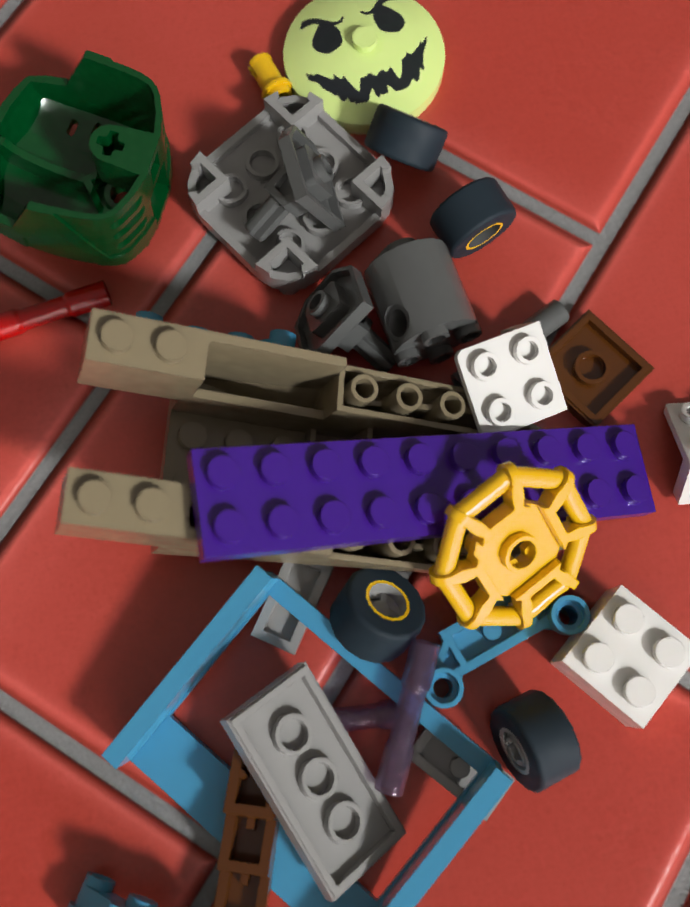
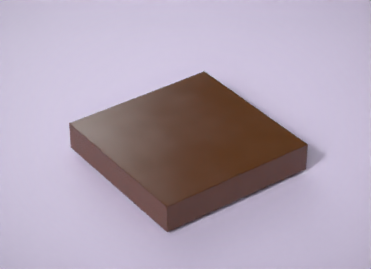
M589 309L548 348L567 409L585 427L598 426L655 369Z

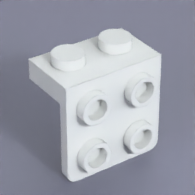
M540 321L519 324L501 330L500 335L460 349L454 356V361L479 433L515 431L568 410Z

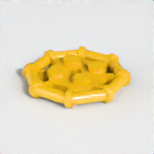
M507 461L498 464L496 473L456 505L449 503L444 511L447 519L435 564L429 568V579L431 584L440 588L456 612V619L460 626L468 630H474L479 626H516L518 629L523 630L532 626L533 618L569 588L576 589L580 583L577 579L590 534L594 533L597 529V520L593 514L588 512L574 485L575 476L572 471L564 466L547 469L516 466L513 462ZM523 487L541 488L544 490L538 501L524 497ZM502 495L504 502L481 521L475 517ZM561 506H563L568 515L566 521L562 523L556 514ZM468 529L470 532L464 540V547L468 552L466 559L458 560L465 530ZM524 541L519 546L521 551L519 556L514 558L510 555L513 548L518 543ZM559 547L564 549L561 561L556 558ZM474 578L480 588L472 597H469L461 583ZM502 596H511V602L508 603V606H494L497 600H504Z

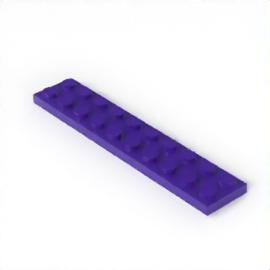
M634 424L191 449L186 455L200 563L439 538L443 535L447 519L444 511L449 503L456 505L496 473L498 464L507 461L513 462L516 466L547 469H553L557 466L566 467L573 472L575 476L574 485L588 512L593 514L597 521L645 516L656 512ZM523 487L524 497L528 500L538 501L544 490L541 488ZM502 495L475 517L481 521L504 502ZM561 506L556 514L562 523L566 521L568 515L563 506ZM466 529L464 535H467L470 531Z

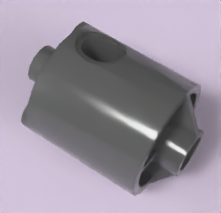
M410 237L398 239L386 246L365 270L364 281L397 367H407L427 358L430 364L444 362L455 355L454 347L475 340L482 335L481 327L447 245L443 240L435 238L415 240Z

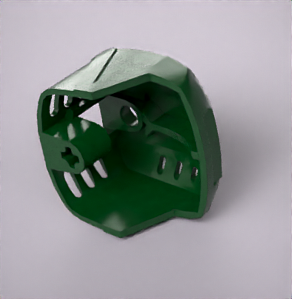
M86 50L69 79L54 76H28L10 92L0 106V233L26 247L29 246L56 256L101 266L122 265L137 257L150 244L152 237L157 231L171 191L173 171L169 141L164 127L161 98L156 84L149 77L139 71L114 62L109 57ZM77 124L74 135H69L72 126ZM128 192L118 204L114 202L118 194Z

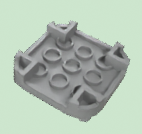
M276 91L263 99L265 109L211 154L206 157L201 151L198 152L190 162L191 172L187 186L193 211L201 223L259 280L271 288L278 289L285 295H293L300 289H305L320 280L382 225L393 206L394 185L391 166L385 157L381 155L376 159L323 110V99L311 92L308 93V98L297 95L279 97V93ZM295 125L315 144L318 152L323 154L329 161L334 174V179H332L346 227L334 232L309 212L299 217H295L289 212L267 239L260 242L248 233L245 225L271 195L264 186L284 165L278 139L283 130Z

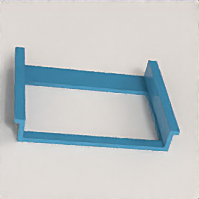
M256 565L101 756L115 769L129 761L133 762L221 843L226 814L223 813L231 767L175 718L173 714L266 599L271 596L477 771L459 797L456 798L378 898L359 881H356L335 902L325 900L280 823L271 890L290 907H415L511 786L513 780L504 773L501 764L382 663H373L359 659L347 651L335 637L330 619L274 572H266L259 565Z

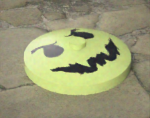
M313 0L300 11L287 32L283 49L285 77L292 84V95L308 98L309 92L323 99V110L348 133L367 134L379 104H385L415 117L419 116L429 106L438 92L443 76L445 63L444 41L435 20L415 0Z

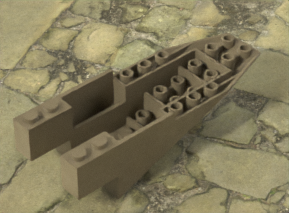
M92 308L83 338L77 383L169 399L160 479L68 467L62 481L54 534L151 546L152 554L199 557L186 458L191 449L479 432L463 387L346 365V357ZM530 424L515 431L539 430L541 428ZM464 535L458 560L466 559L468 552L464 547V540L467 535ZM442 537L239 558L237 560L429 573V568L435 564ZM524 541L518 543L510 555L514 558L519 556L521 553L519 546Z

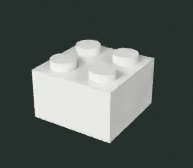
M619 585L603 593L590 610V622L585 630L571 635L549 663L623 725L644 729L690 667V639L627 588Z

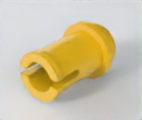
M259 53L249 61L250 66H248V70L262 90V99L278 91L279 97L292 95L291 82L289 79L281 76L270 54Z

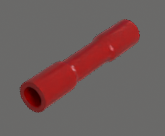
M104 280L68 291L62 296L35 305L0 313V341L22 335L27 330L70 316L77 317L89 313L92 308L102 309L111 306L112 300Z

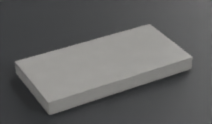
M299 662L220 720V723L325 900L335 902L406 834L401 822L306 662Z

